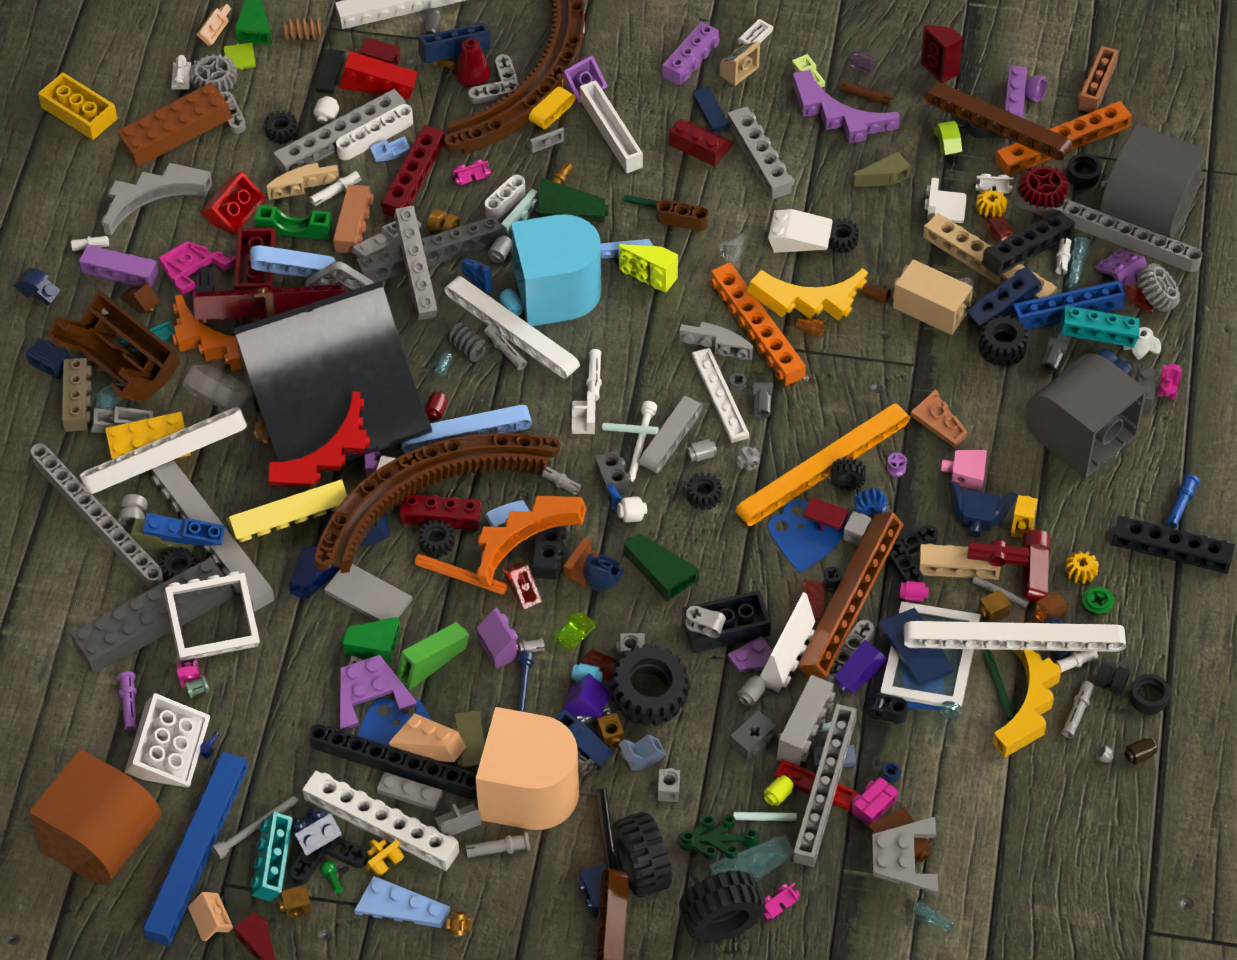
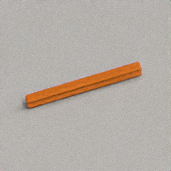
M418 554L415 558V564L423 568L502 595L507 590L506 583L492 579L491 587H483L477 578V573L422 554Z

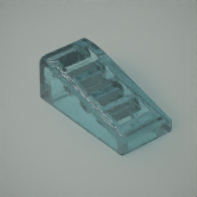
M111 383L97 393L96 407L114 410V407L118 406L122 400L115 395V390L110 387Z

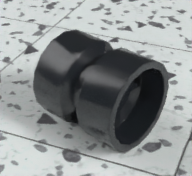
M1103 660L1097 672L1094 685L1103 689L1110 687L1111 692L1122 695L1130 670L1120 666L1114 668V664Z

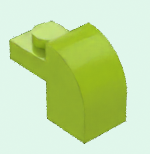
M955 121L938 123L937 127L933 128L934 135L939 138L940 152L944 155L962 152L961 136L957 123Z

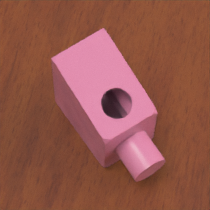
M987 450L955 451L954 461L942 460L941 471L951 472L952 481H956L962 487L982 491Z

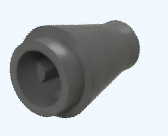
M429 10L425 14L426 35L437 32L442 20L439 11Z

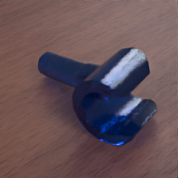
M217 732L213 734L207 743L203 742L200 745V754L206 759L211 757L214 752L211 746L219 736Z

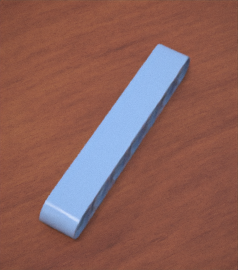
M517 405L430 423L432 433L402 442L401 446L403 452L408 453L423 446L451 438L476 434L514 433L529 429L532 426L528 407L526 405Z

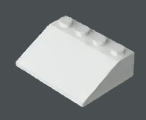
M804 592L760 675L766 682V687L777 693L780 692L782 687H787L791 679L788 676L789 672H794L797 668L799 661L796 659L798 655L803 656L807 648L804 643L806 640L810 641L815 632L812 629L815 619L808 596Z
M154 693L145 704L124 773L145 781L189 788L210 715Z

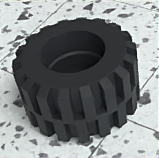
M1001 315L998 318L992 317L990 321L987 320L985 322V325L981 328L979 351L982 352L981 356L986 358L987 362H993V365L997 366L1000 364L1001 367H1005V365L1012 366L1014 362L1017 364L1020 362V359L1024 358L1028 333L1027 328L1023 327L1024 324L1021 321L1017 322L1018 319L1016 318L1011 319L1010 316L1002 317ZM1004 339V340H1007V341H1009V342H1008V343H1003V342H1000V341H998V340Z

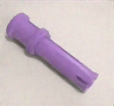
M122 672L118 674L117 679L120 682L118 693L120 698H122L124 731L135 732L137 730L134 700L137 694V689L134 687L136 675L133 672Z

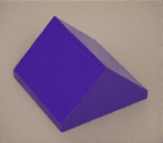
M588 673L570 688L561 712L565 709L575 716L601 718L609 699L610 691Z

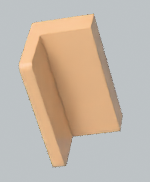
M202 892L188 906L202 941H207L215 932L229 933L233 929L218 893Z

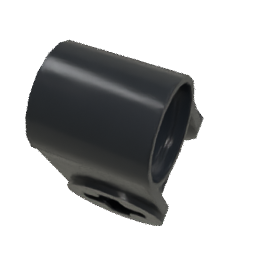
M881 692L873 693L871 707L867 710V714L870 717L895 724H901L906 721L908 704L905 699Z

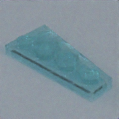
M782 835L738 853L735 859L725 858L709 865V871L714 876L719 872L725 873L730 870L737 872L739 870L752 875L757 882L794 856V850L786 835Z

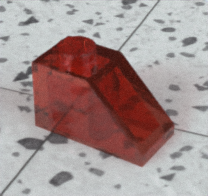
M520 562L504 569L510 589L523 609L541 602L527 564Z

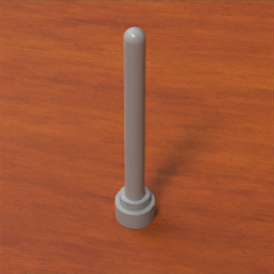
M297 797L289 798L226 842H217L212 845L211 850L218 860L226 857L230 848L260 829L262 820L266 819L273 811L282 814L297 804Z

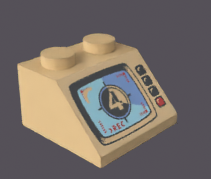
M756 41L744 44L739 49L734 50L729 57L724 58L720 63V76L736 86L758 69L760 43Z

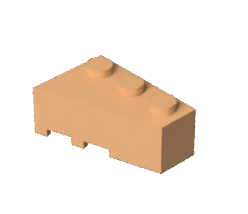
M415 713L389 742L391 747L443 762H455L467 748L458 731Z

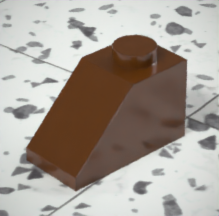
M148 283L134 285L119 296L122 301L138 313L147 312L148 314L155 310V305L160 302Z

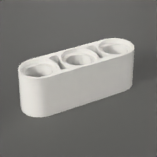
M511 176L485 200L486 218L496 216L497 219H500L525 196V179L522 176Z

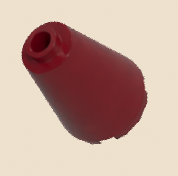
M467 39L462 43L455 75L458 82L466 87H475L480 83L483 85L490 78V67L480 43L476 39Z

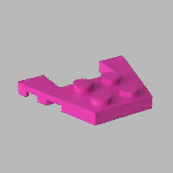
M186 241L160 256L159 263L180 294L184 295L195 289V282L188 278L191 274L210 263H214L226 271L236 265V257L231 256L229 258L223 256V253L219 251L213 253L208 251L207 247Z

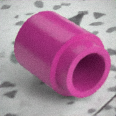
M901 582L900 598H904V601L924 602V599H928L929 587H925L924 582Z

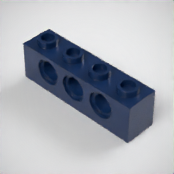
M1027 266L1017 270L1014 276L1003 281L998 288L988 292L982 300L969 307L967 310L969 319L981 332V328L987 320L990 321V318H998L1001 315L1002 317L1008 316L1012 313L1013 304L1028 301L1043 290L1040 280ZM1003 297H1007L1006 300H1003V301L1000 300V299L1003 298ZM992 308L991 311L985 312L986 309Z

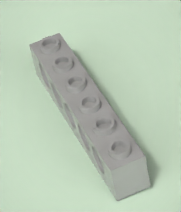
M748 106L728 112L729 128L771 199L774 200L791 194L794 180L791 175H788L785 164L779 160L777 151L773 150L770 139L764 135L762 126L758 125L755 114L749 110Z
M414 206L395 209L394 218L417 319L434 318L437 315V306Z

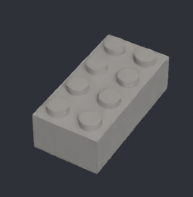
M813 675L810 676L779 739L776 760L781 762L784 759L797 766H801L802 762H807L810 755V746L814 747L818 738V730L822 731L826 722L824 718L826 714L831 713L834 705L832 703L835 697L833 683Z

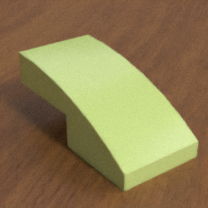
M808 54L792 60L796 72L811 70L819 86H825V81L816 71V64Z

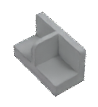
M452 804V812L436 817L435 823L440 833L452 836L481 825V814L479 809L476 810L474 804L457 809L456 804Z

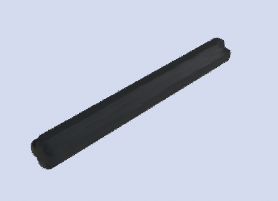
M604 788L597 789L596 799L606 868L618 870L616 852L612 840V824L607 790Z

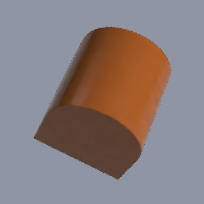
M82 749L78 751L29 811L41 851L44 855L84 878L104 885L112 881L162 816L157 802L139 783Z

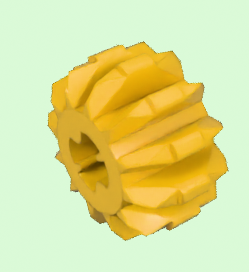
M989 188L988 191L982 190L981 194H978L976 210H979V215H984L985 219L988 216L992 219L995 216L1000 217L1006 211L1007 200L1003 192L998 193L997 189L992 191Z
M1080 550L1077 554L1072 552L1065 562L1064 570L1068 574V579L1074 578L1075 584L1081 581L1084 585L1086 580L1092 582L1093 578L1098 574L1099 567L1098 561H1095V555L1089 556L1088 551L1085 554H1082Z

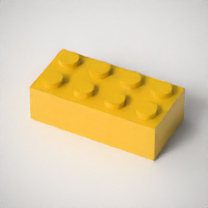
M63 72L38 93L41 108L92 140L118 119L115 104Z
M176 412L105 428L111 458L114 459L185 429L182 413ZM191 452L188 453V454H185V455H183V456H181V457L189 456V455H191Z

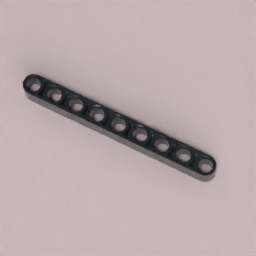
M316 724L309 730L311 746L315 750L465 798H477L476 786L469 787V785H476V773L322 724Z

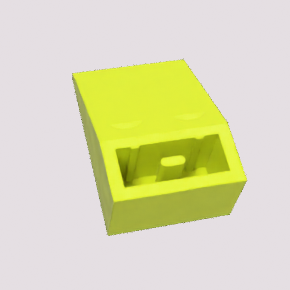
M620 244L619 270L666 293L678 279V254L663 247Z

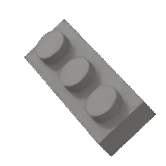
M384 772L377 787L378 794L432 811L436 810L443 795L440 789Z

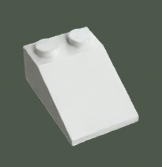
M793 209L774 210L768 239L774 253L827 250L833 221L829 218Z

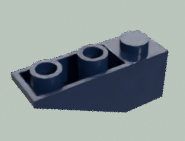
M563 709L555 718L572 732L576 740L577 750L581 752V755L587 759L594 760L595 765L601 768L612 756L613 751L581 720L567 710Z

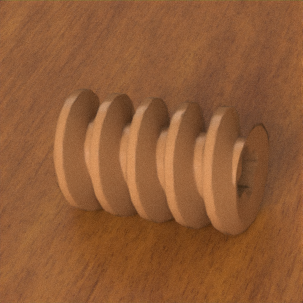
M289 18L288 23L284 22L285 40L288 41L290 36L292 40H296L297 35L300 40H303L304 35L307 40H310L311 35L314 40H317L318 35L321 39L320 19L317 18L316 23H314L313 19L310 18L309 23H307L305 18H303L302 23H300L298 18H296L295 23H293L291 18Z

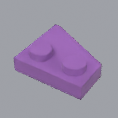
M761 636L729 653L727 658L738 672L762 671L773 650Z

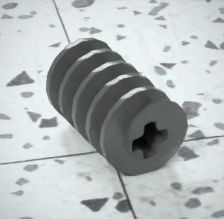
M463 322L456 324L448 332L447 340L472 362L480 360L485 355V341L480 339L478 335H475L473 331H470L469 327H465Z

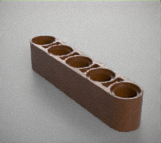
M605 868L602 873L595 960H623L629 879L628 873L625 871Z

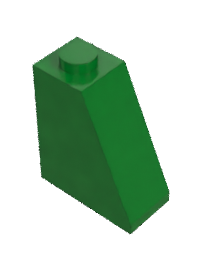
M244 1L235 27L237 41L271 45V34L263 1Z
M394 617L347 627L346 634L342 635L340 643L343 646L344 654L363 658H372L380 655L384 661L391 662L401 629L400 619Z

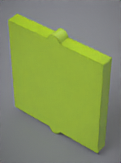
M237 43L236 45L224 46L225 56L228 59H232L237 70L256 67L253 43Z

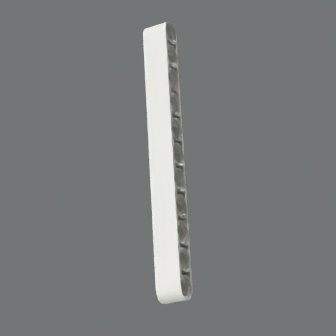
M910 621L903 626L904 644L909 648L1107 652L1122 651L1126 648L1125 630L1121 625Z

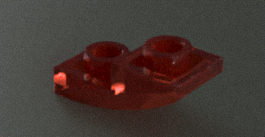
M1005 216L987 220L993 238L997 237L998 241L1004 240L1014 233L1016 234Z
M803 580L802 594L804 592L808 596L814 619L821 620L824 609V582Z

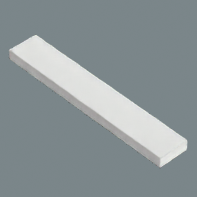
M707 348L692 352L694 363L730 442L734 443L748 439L749 432L711 349Z

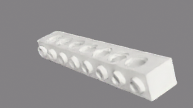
M315 771L302 789L304 800L391 844L398 840L401 844L399 848L444 871L448 870L459 853V843L453 836H446L435 827H428L417 818H410L399 809H392L381 800H374L363 791H356L350 788L347 783L334 780L327 773ZM435 844L440 845V846L435 847V848H434V847H431L432 845H435Z

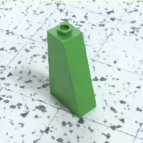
M455 622L403 650L396 676L408 691L412 690L466 649L469 634Z

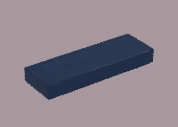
M710 87L693 91V97L711 131L717 132L729 128V122Z

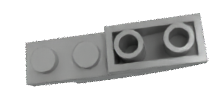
M417 220L418 227L420 228L422 224ZM393 221L383 226L381 233L354 245L352 252L361 258L399 246L400 240L396 222Z
M701 322L700 327L681 324L680 342L714 347L715 354L747 360H752L753 345L728 329L706 322Z

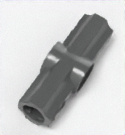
M1060 323L1054 336H1051L1049 339L1046 354L1041 362L1040 368L1049 374L1056 373L1062 358H1065L1071 339L1070 336L1060 335Z

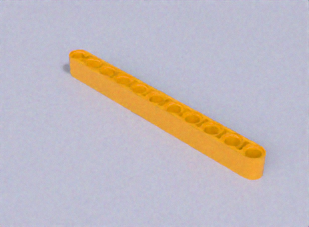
M897 403L889 406L742 501L736 507L735 513L747 526L756 524L828 477L831 472V464L834 461L837 462L839 458L842 460L843 457H846L848 460L851 457L854 460L906 426L910 421V416Z

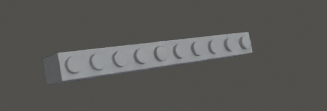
M174 460L151 469L153 474L151 476L152 482L156 487L159 486L161 488L163 497L171 501L173 510L176 513H180L182 520L186 521V518L223 525ZM226 528L222 545H201L206 553L209 552L215 564L221 567V572L224 576L231 572L245 573L254 612L275 600L271 586ZM231 584L235 592H240L242 595L240 584Z

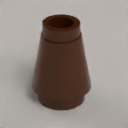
M865 284L862 288V295L880 304L887 303L891 296V289L883 285Z

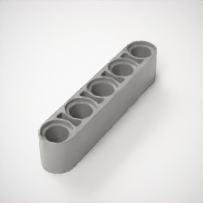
M684 396L642 454L639 465L659 473L701 414L703 404Z

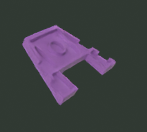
M380 655L341 668V731L359 726L353 706L394 693L400 712L417 706L414 697Z

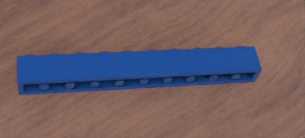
M222 752L220 759H216L213 775L208 777L206 790L199 797V806L191 815V824L183 833V842L181 846L176 848L175 860L173 864L168 866L167 878L165 882L160 884L157 900L152 902L150 916L143 922L142 930L146 940L167 946L171 945L212 852L211 846L215 844L248 770L246 758Z

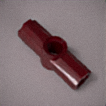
M1001 540L992 541L990 544L969 541L967 559L989 561L990 565L996 567L1004 566L1006 563L1025 566L1028 564L1029 548L1008 546L1006 542Z

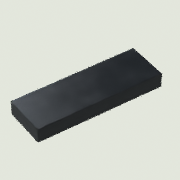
M327 49L315 87L316 92L334 93L344 61L345 51Z

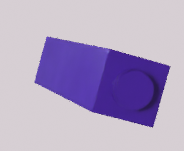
M864 640L834 676L838 681L836 685L844 692L849 690L854 694L887 664L888 659L868 641Z

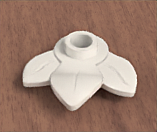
M1142 327L1139 328V337L1135 347L1123 346V349L1132 350L1135 358L1140 360L1148 351L1159 354L1161 343L1158 338L1153 336L1151 329Z

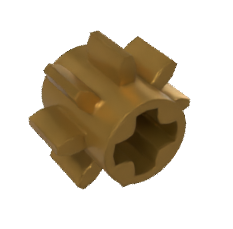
M453 911L451 916H447L446 929H451L450 934L463 936L466 935L467 930H471L472 918H467V912Z

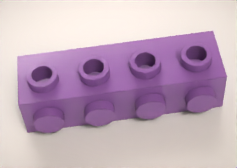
M700 22L662 65V77L679 86L688 80L694 69L696 70L702 60L709 56L710 51L718 46L720 41L719 30Z

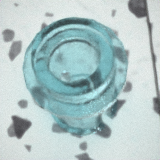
M443 352L439 356L440 361L435 369V374H438L437 376L446 377L449 366L454 361L450 353Z

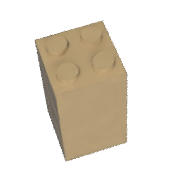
M913 259L909 265L904 267L901 277H897L894 281L893 308L953 335L967 315V310L971 305L973 286Z

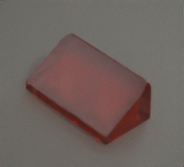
M1135 285L1123 286L1131 304L1149 314H1153V305L1149 304V301L1145 299L1141 288Z
M591 649L583 657L582 664L600 667V672H603L602 679L610 682L617 660Z

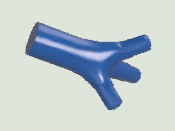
M610 483L607 485V489L612 498L611 509L614 510L616 503L621 502L622 497L614 484Z

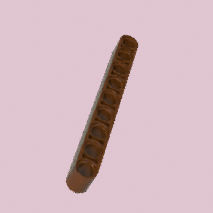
M934 82L924 94V99L928 104L1056 160H1063L1073 147L1072 141L1061 134L943 83Z

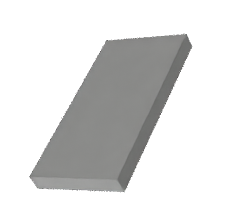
M353 564L350 572L340 573V569L324 589L327 595L375 621L394 617L399 618L413 600L411 595Z

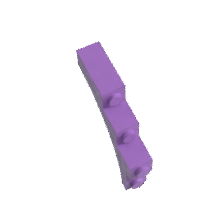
M811 70L793 73L792 86L803 117L820 114L826 130L843 127L848 143L865 141L867 134L899 129L900 116L898 112L874 113L851 108L833 99L822 90L815 81Z

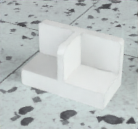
M587 392V401L572 402V434H595V392Z

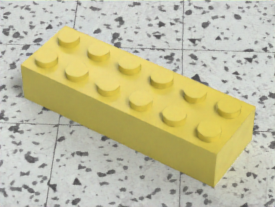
M341 479L230 516L226 520L232 537L241 543L252 539L251 535L257 533L259 537L270 533L271 528L276 527V530H280L290 526L289 522L294 521L295 524L308 520L307 516L313 515L316 518L325 515L328 509H332V512H334L347 497V493Z

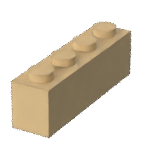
M921 544L919 570L922 575L974 578L977 576L981 579L999 580L1000 567L990 565L989 561L967 559L968 546Z

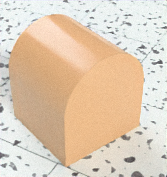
M495 707L476 775L478 809L481 814V821L530 830H544L561 824L573 813L579 799L578 751L572 732L563 723L543 715Z

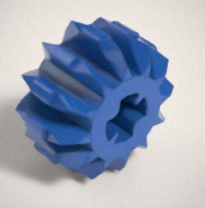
M872 487L867 490L865 488V491H858V495L854 496V509L857 513L874 517L875 514L883 513V511L887 510V498L881 492V489L875 490Z

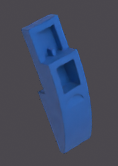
M147 513L142 534L162 537V541L216 546L222 545L225 525L186 518L185 521Z

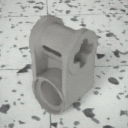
M691 606L686 611L685 625L690 631L701 633L711 638H718L726 617L718 611Z

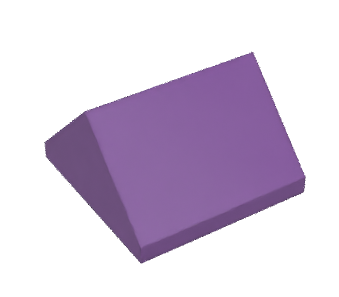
M593 55L562 71L563 88L575 95L577 103L581 102L580 86L596 80L602 90L608 87Z

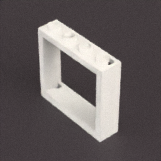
M231 572L225 577L214 575L208 577V580L200 581V579L189 580L187 584L172 583L165 588L164 596L178 662L258 647L260 641L245 573ZM239 583L251 636L184 648L173 595Z

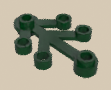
M725 815L722 824L708 835H702L706 830L714 827V818L712 816H704L702 824L692 832H683L678 836V844L685 851L695 849L703 854L707 860H714L717 857V850L725 854L728 859H735L738 856V848L735 845L727 846L724 843L743 842L745 847L755 848L759 845L760 836L754 829H748L744 834H723L735 826V817L732 815ZM708 843L711 846L705 847L703 844Z

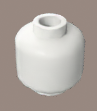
M329 96L320 98L317 101L314 116L318 122L327 124V122L331 123L336 119L339 112L337 101Z
M637 496L622 498L621 502L617 505L618 517L622 518L626 523L640 522L644 514H647V505Z

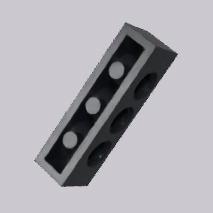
M564 526L550 528L537 533L532 566L533 578L557 580V573L562 570V560H559V558L564 555L562 539H566L567 528H564Z

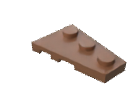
M934 390L911 411V417L955 448L967 437L968 432L958 418L950 412L946 402L941 400L938 391Z

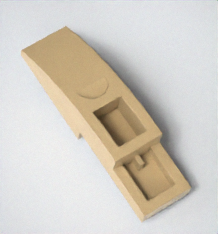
M313 163L288 171L267 185L268 198L271 200L305 194L304 188L335 183L339 179L337 165L319 168L318 163Z

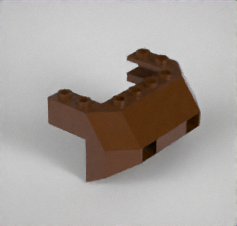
M98 290L80 321L57 316L46 334L52 339L51 343L59 348L64 346L68 350L77 349L82 351L86 355L85 358L99 365V370L109 373L113 381L124 385L111 383L110 387L115 390V395L121 399L128 398L133 402L136 400L144 402L167 384L180 364L177 353L172 347L100 290ZM118 333L124 338V340L128 341V345L120 342L122 340L119 339L116 336V334ZM136 347L138 351L133 352L132 349Z

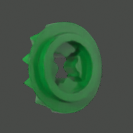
M1098 586L1087 589L1082 597L1083 607L1087 608L1088 613L1093 612L1096 616L1098 614L1105 615L1108 611H1111L1115 602L1113 594L1108 589ZM1095 597L1098 601H1102L1101 606L1098 603H1094Z

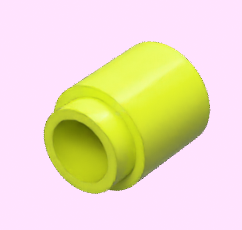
M784 775L777 777L764 790L765 801L772 806H779L792 793L794 788L793 782Z

